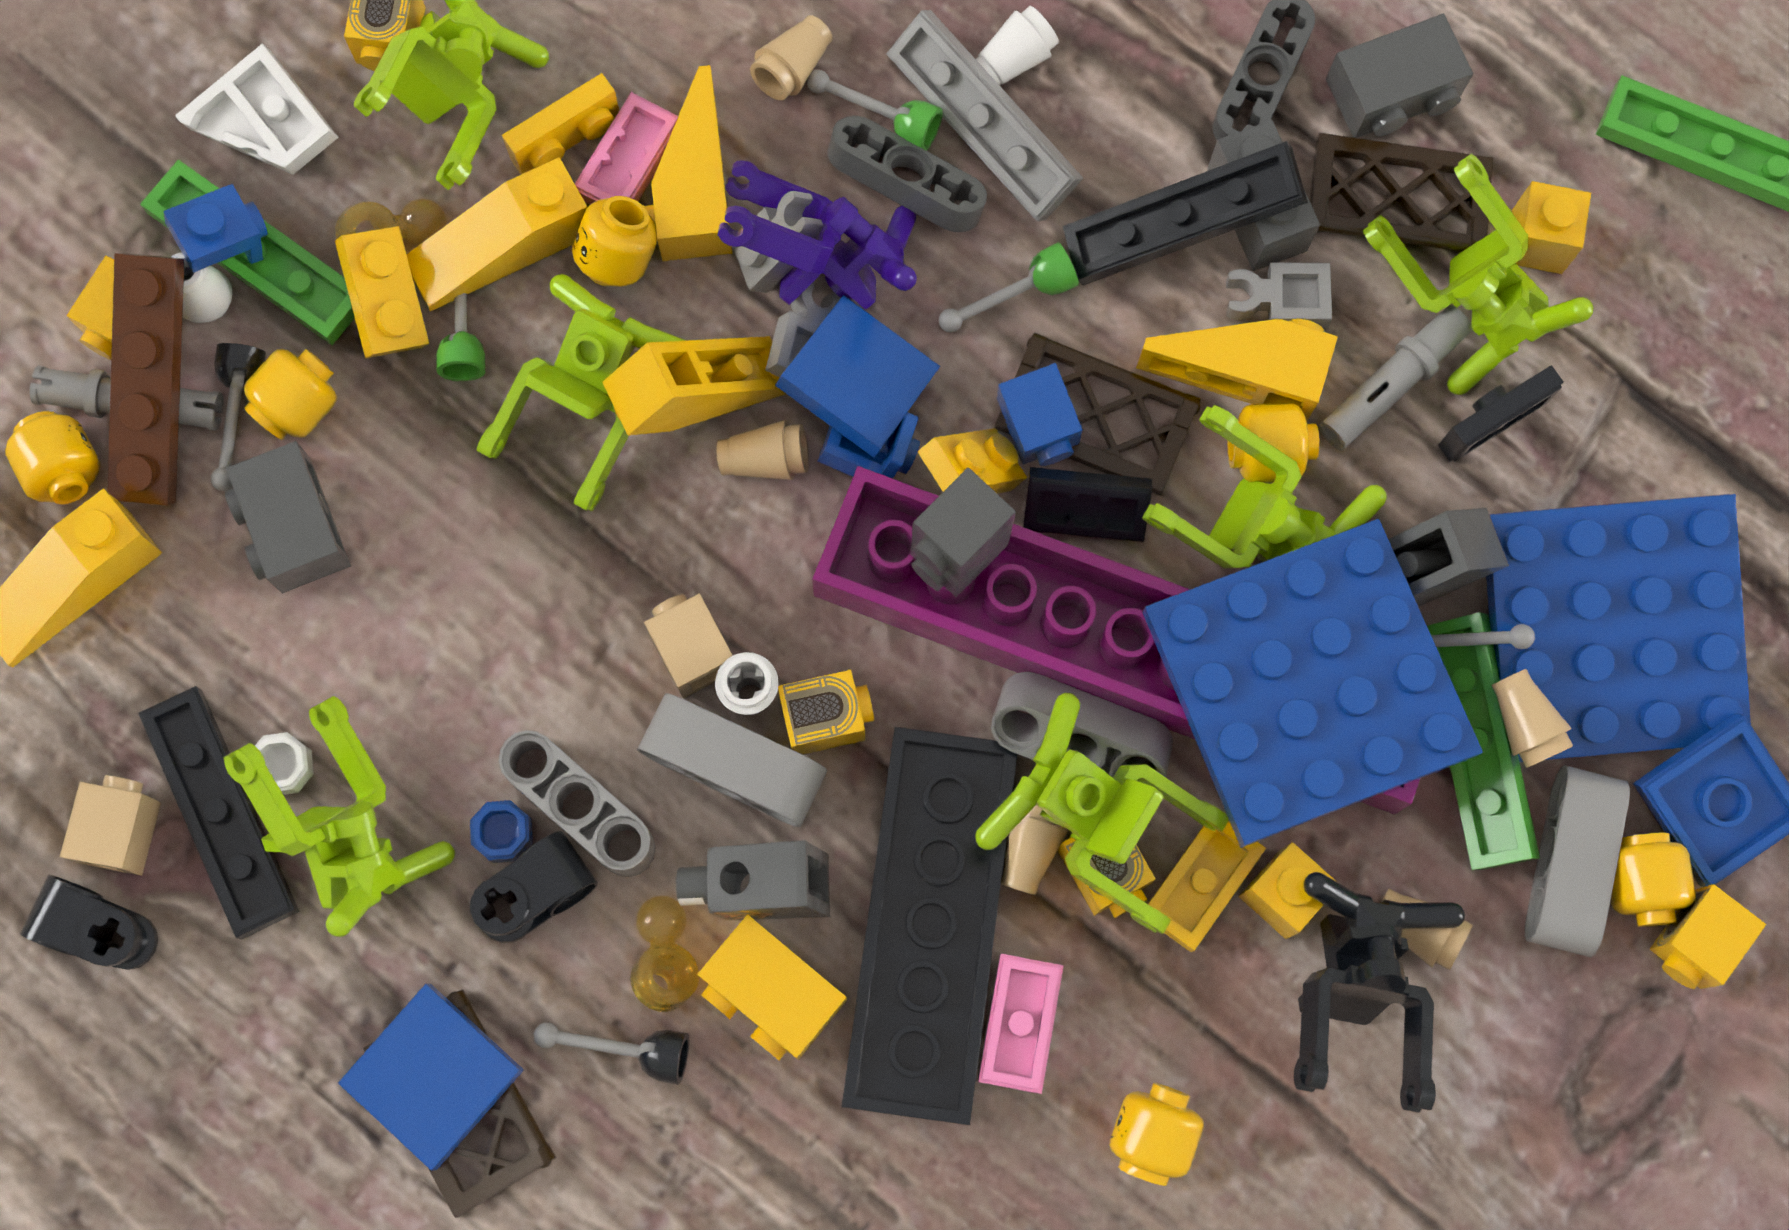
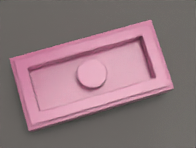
M1006 954L999 955L977 1082L1042 1094L1064 965Z

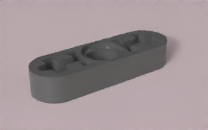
M1271 0L1265 7L1218 106L1213 121V134L1216 140L1240 132L1233 129L1232 125L1233 119L1240 113L1245 98L1254 102L1255 105L1248 125L1243 130L1272 119L1315 25L1314 11L1306 0ZM1286 16L1294 19L1295 23L1281 48L1272 43L1279 28V23ZM1258 61L1269 62L1277 68L1280 79L1272 85H1260L1251 79L1248 67Z
M848 116L836 122L827 150L829 161L836 169L948 231L966 232L977 226L987 201L986 189L978 179L870 119L861 116ZM880 157H884L883 162L879 163ZM896 167L911 168L920 175L921 179L918 181L903 180L896 176L892 169ZM931 184L935 185L933 192L929 191ZM956 200L962 201L959 205L954 203Z

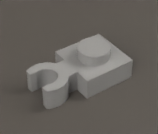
M790 191L782 197L777 209L764 207L756 215L811 238L817 237L823 227L821 219L802 217L806 206L813 201L812 195L809 193ZM743 246L733 247L749 291L768 293L794 268L791 265Z
M1270 263L1267 271L1268 279H1260L1257 274L1246 269H1236L1228 273L1226 288L1244 289L1250 298L1246 301H1229L1226 317L1234 320H1246L1254 316L1258 311H1268V320L1283 319L1290 321L1292 319H1305L1319 324L1322 328L1329 327L1332 320L1330 263Z
M814 281L791 303L793 311L790 310L778 318L765 371L778 377L783 374L840 300V297L835 292L825 296L822 299L821 307H819L812 298Z

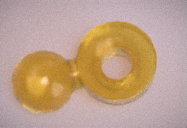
M424 198L412 200L404 206L398 215H394L387 207L379 203L360 202L347 207L340 214L336 223L335 234L336 239L342 235L354 234L360 222L368 221L372 224L374 230L399 226L402 238H406L412 244L419 246L447 225V218L443 209L436 202Z
M665 895L649 898L638 910L636 916L637 930L641 937L650 943V947L635 962L630 975L631 987L638 1000L646 1007L658 1012H670L681 1007L696 991L700 978L697 975L699 969L693 956L686 949L676 944V941L682 936L686 928L687 917L685 910L676 899ZM653 975L663 977L667 982L668 989L660 987L653 979Z

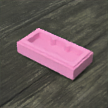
M631 92L575 182L584 202L591 205L596 200L613 196H625L639 202L655 175L678 116Z

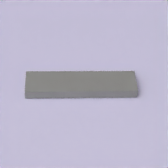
M921 10L886 54L931 104L942 108L943 118L1037 222L1046 220L1082 181L1083 177L931 10Z

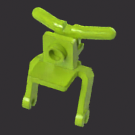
M444 0L450 9V12L444 17L440 18L434 11H431L422 17L420 27L409 29L392 37L369 83L359 92L354 101V107L367 117L372 113L373 109L379 112L386 105L392 93L426 124H431L456 105L463 103L468 109V114L444 163L436 174V180L447 190L453 187L454 182L458 186L462 185L470 175L472 159L496 112L495 95L482 84L483 76L481 75L483 64L493 58L494 51L490 47L534 68H542L549 61V52L544 46L501 26L491 15H487L475 0Z
M1473 154L1458 162V166L1454 168V171L1461 184L1468 190L1496 230L1451 259L1449 285L1443 290L1435 288L1399 239L1391 224L1383 216L1380 215L1363 229L1369 244L1377 252L1382 253L1422 309L1438 313L1450 304H1453L1456 308L1462 305L1465 309L1472 311L1471 329L1478 336L1484 333L1489 340L1449 376L1447 387L1455 395L1467 393L1500 362L1517 352L1520 342L1525 339L1533 342L1547 333L1587 321L1594 311L1592 302L1585 297H1578L1549 307L1548 296L1516 264L1528 250V234L1490 183L1484 166Z
M564 274L554 276L549 285L551 293L575 311L556 361L553 364L545 359L536 357L523 363L494 422L483 433L478 443L477 451L489 458L493 457L496 459L500 455L532 390L587 419H593L605 410L615 413L614 406L602 381L631 357L630 355L634 347L640 349L647 342L686 340L647 326L632 317L623 322L614 317L615 308L597 299L569 276ZM617 415L616 421L574 500L575 505L586 511H593L600 501L605 490V481L629 437Z
M1213 405L1212 408L1206 407L1199 421L1208 429L1219 434L1273 470L1276 474V479L1271 484L1259 481L1248 482L1242 479L1209 536L1180 518L1173 511L1157 503L1155 506L1149 505L1142 519L1154 528L1175 536L1224 569L1250 567L1255 557L1265 562L1366 524L1385 504L1387 495L1381 486L1370 485L1356 497L1329 527L1325 526L1323 523L1326 518L1319 512L1298 508L1294 505L1297 498L1292 493L1302 477L1297 462L1239 424L1238 419L1230 412Z
M1063 693L1055 700L1042 745L1033 758L1036 766L1029 777L1023 776L1009 797L978 828L975 835L976 842L985 850L996 848L1037 805L1043 809L1040 816L1048 822L1067 828L1072 832L1071 837L1076 840L1065 858L1070 874L1131 913L1130 917L1142 926L1155 933L1163 934L1171 919L1092 868L1090 865L1091 857L1098 855L1119 864L1125 863L1163 799L1212 831L1218 830L1222 832L1229 821L1228 816L1214 805L1197 799L1146 764L1119 766L1114 777H1111L1082 753L1074 750L1067 751L1079 713L1080 702L1074 694Z
M332 696L310 708L309 717L312 725L321 734L356 794L357 800L355 803L347 807L316 806L296 817L267 768L262 753L256 746L251 743L246 744L226 755L224 763L229 775L241 784L269 834L261 839L265 851L282 852L290 856L305 851L321 906L326 909H334L326 919V929L335 937H343L353 929L369 908L380 902L382 898L381 892L391 894L403 885L451 864L455 858V850L450 843L441 841L397 861L393 860L388 853L393 850L390 839L377 838L374 829L377 825L374 808L386 801V785L350 725L345 705L337 697Z

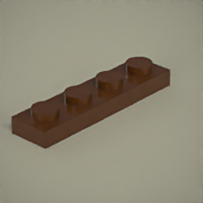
M114 253L107 492L118 501L165 506L176 503L185 258Z

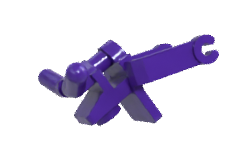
M743 160L734 162L732 167L733 176H744L749 182L747 184H740L734 177H728L725 189L730 196L738 200H748L763 207L777 209L780 200L786 193L790 191L809 193L812 195L813 201L806 206L802 217L821 219L823 223L822 230L818 236L811 238L751 214L744 207L730 206L725 211V221L728 223L737 222L743 228L733 230L725 222L719 225L718 236L725 244L733 247L743 246L794 267L781 279L779 297L788 305L803 293L822 273L825 275V280L829 287L840 298L844 295L850 300L853 299L866 310L876 302V277L871 267L885 281L901 291L910 290L915 286L917 281L916 273L911 267L904 264L903 260L904 249L916 221L915 212L904 206L896 208L885 233L876 224L871 225L858 213V209L845 197L838 198L832 202L820 194L760 171L751 162ZM843 233L850 238L847 243L841 240Z

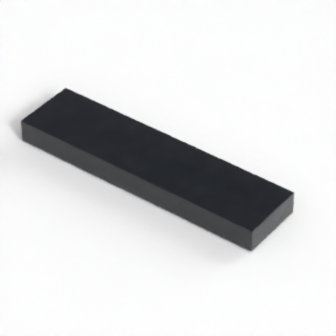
M1285 141L1064 225L1063 230L1072 265L1079 283L1084 286L1308 203L1292 146Z
M195 686L139 712L140 719L235 938L242 940L300 912L274 852H266L261 839L266 834L250 799L241 784L229 775L225 767L224 757L230 754L203 691Z

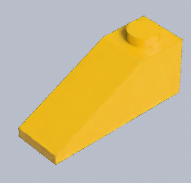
M711 65L699 66L651 182L653 205L644 206L656 223L657 241L662 261L733 254L732 246L722 242L718 236L719 225L723 222L728 225L729 223L725 221V211L728 207Z
M560 157L504 182L406 254L413 281L430 312L454 301L455 297L460 294L474 292L573 245L587 205Z
M1273 319L1147 337L1136 369L1250 404H1296L1302 409L1306 421H1308L1319 403L1338 336L1324 332V329L1319 324L1309 320L1292 319L1286 321L1283 319Z
M770 336L647 342L602 381L614 406L615 413L628 436L671 432L786 394L775 386L780 377L765 371L773 342Z
M104 488L55 524L1 585L0 656L8 666L12 668L162 554L161 550L130 511Z

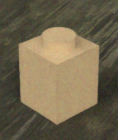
M700 593L689 599L684 594L660 603L652 610L654 617L645 621L644 624L684 699L715 683L719 668L733 655Z
M105 775L102 786L80 782L60 857L82 865L142 876L161 802L142 794L143 783L130 779Z

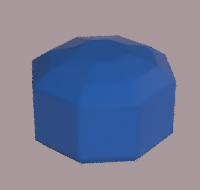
M511 800L486 802L470 820L471 845L492 863L515 861L533 843L532 819Z

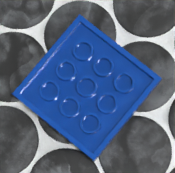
M1736 494L1489 514L1509 564L1508 567L1486 576L1491 632L1510 631L1518 624H1525L1530 626L1535 633L1534 643L1527 649H1517L1512 644H1494L1500 681L1527 669L1533 682L1572 728L1567 731V734L1573 746L1545 760L1685 748L1735 713L1745 715L1751 725ZM1518 754L1519 762H1523L1520 755Z
M1379 519L1145 606L1142 612L1241 848L1483 753Z

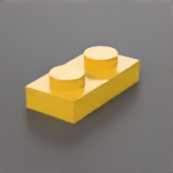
M600 73L502 134L510 160L519 173L524 174L558 157L562 159L565 151L584 139L593 140L604 135L620 111L615 90L603 73Z
M399 226L347 234L337 238L335 244L365 359L418 349L428 345L429 340Z
M996 428L934 437L917 451L943 492L968 467L997 494L1013 490L1027 478L1018 464V453L1015 447L1005 436L999 434Z
M1228 821L1222 832L1218 830L1212 831L1202 826L1147 903L1171 919L1164 933L1188 951H1195L1262 856L1266 847L1259 842H1255L1241 848L1230 821Z

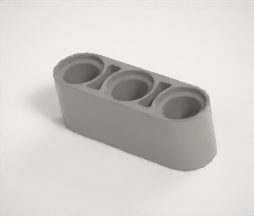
M1016 673L1004 683L992 718L991 730L996 741L1009 751L1033 760L1042 745L1056 698L1063 693H1072L1079 699L1080 709L1067 751L1074 750L1082 753L1111 777H1114L1119 766L1146 764L1164 777L1167 776L1173 739L1167 727L1156 719L1037 673ZM1018 710L1026 711L1030 714L1022 713ZM1077 733L1085 734V735H1087V736H1089V737L1081 736V735H1079V734H1077Z
M665 693L637 749L644 756L673 771L795 827H801L828 771L821 764L687 700Z
M521 731L513 734L505 741L500 749L499 765L501 772L507 780L610 872L622 877L640 875L649 868L655 857L656 845L652 834L634 813L551 740L539 732ZM532 749L545 751L547 762L544 770L539 775L532 778L518 776L517 763L522 754ZM580 789L593 793L594 803L589 814L577 820L564 817L562 808L567 795ZM631 830L640 834L641 846L636 856L623 862L615 861L610 857L609 843L618 832Z
M1565 765L1560 768L1550 794L1539 850L1540 859L1537 860L1525 922L1526 941L1590 958L1596 954L1605 931L1629 805L1630 786L1628 781Z

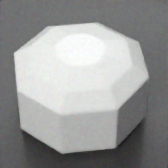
M288 732L264 735L255 745L262 753L265 764L283 795L299 793L314 774L312 750Z

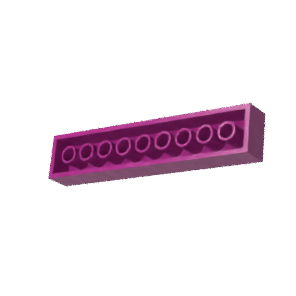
M857 466L812 578L814 597L1016 673L1032 672L1043 675L1156 719L1164 724L1168 730L1195 739L1142 613L1145 606L1191 589L1013 524L1009 544L957 597L944 586L939 591H936L924 582L913 569L912 563L916 559L911 556L913 522L939 496ZM1420 779L1361 802L1395 815L1412 804Z

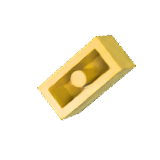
M748 914L697 974L708 984L701 995L729 1019L738 1010L758 1026L750 1037L778 1061L781 1060L787 1051L799 1060L847 1002V997Z

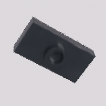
M1551 365L1509 392L1506 391L1503 385L1494 388L1472 405L1476 413L1452 427L1438 444L1439 448L1449 462L1452 460L1456 462L1546 405L1562 388L1561 385L1564 381Z
M1030 467L1023 527L1036 532L1144 542L1147 522L1142 517L1151 502L1152 479Z

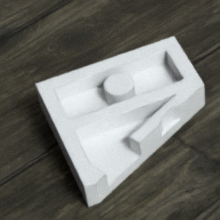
M263 44L258 46L175 115L190 130L293 175L339 138L274 54Z

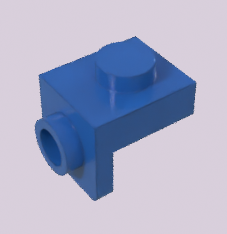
M233 184L163 211L165 223L193 273L243 252L251 264L263 260L261 238L268 235L265 222L252 201L246 204L243 203Z
M907 412L875 458L829 426L817 462L852 477L857 466L889 478H893L897 472L907 474L920 447V441L912 438L919 417Z

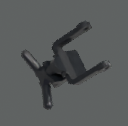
M1310 873L1303 882L1306 894L1344 917L1328 914L1320 922L1327 968L1313 972L1303 983V994L1298 998L1299 1010L1301 1012L1299 1058L1294 1069L1295 1088L1297 1090L1314 1092L1315 1089L1324 1090L1327 1084L1329 1074L1327 1062L1329 1019L1368 1025L1390 1004L1398 1003L1405 1009L1403 1075L1400 1103L1402 1109L1417 1113H1420L1422 1109L1430 1111L1433 1108L1436 1097V1088L1432 1080L1434 1001L1425 987L1410 985L1408 977L1404 974L1403 965L1398 959L1409 948L1407 938H1402L1401 934L1402 929L1457 928L1465 920L1464 909L1454 902L1399 903L1385 899L1380 903L1373 902L1370 896L1355 893L1322 873Z

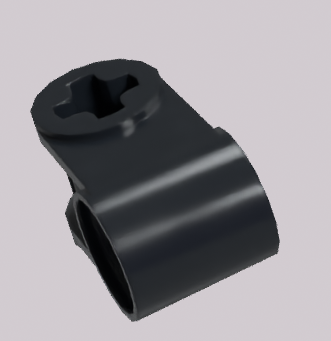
M558 831L536 842L513 863L482 882L475 889L470 900V913L474 922L491 939L500 943H513L522 939L551 917L579 903L597 887L598 882L562 831ZM502 897L507 903H513L510 909L514 917L506 923H503L498 917H494L496 910L492 905L497 899Z
M49 874L20 933L21 936L35 943L79 957L95 965L112 966L125 970L140 968L149 962L156 952L158 944L157 930L152 921L144 915L103 899V895ZM116 930L120 936L125 937L121 948L120 945L112 941Z

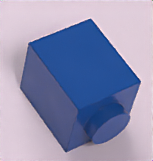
M1056 363L998 384L997 401L1023 465L1038 460L1041 467L1060 462L1074 453L1072 446L1079 444L1083 429Z

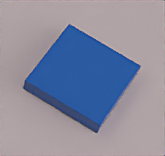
M843 295L780 376L775 386L875 458L940 368V365Z
M1733 714L1632 783L1663 831L1670 834L1671 842H1677L1687 848L1693 876L1701 887L1717 884L1789 835V783L1745 715Z
M425 984L342 1077L338 1084L423 1164L433 1171L443 1164L524 1069L432 984Z

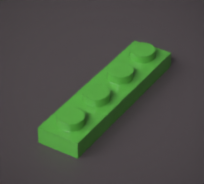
M1622 75L1613 88L1595 135L1789 212V141Z
M178 159L140 205L148 215L167 227L163 211L219 188ZM264 220L268 235L261 238L263 260L251 264L243 252L217 264L330 345H333L355 318L344 277Z
M1481 612L1427 625L1431 635L1491 632L1488 614ZM1494 644L1436 647L1483 753L1474 758L1450 767L1471 870H1485L1540 859L1518 754L1512 755L1499 702L1491 686L1500 681Z

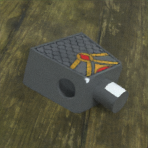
M806 840L708 848L707 866L678 868L676 875L677 899L681 906L708 904L710 914L726 920H743L747 914L754 920L830 917L829 854ZM749 875L748 886L741 892V883Z

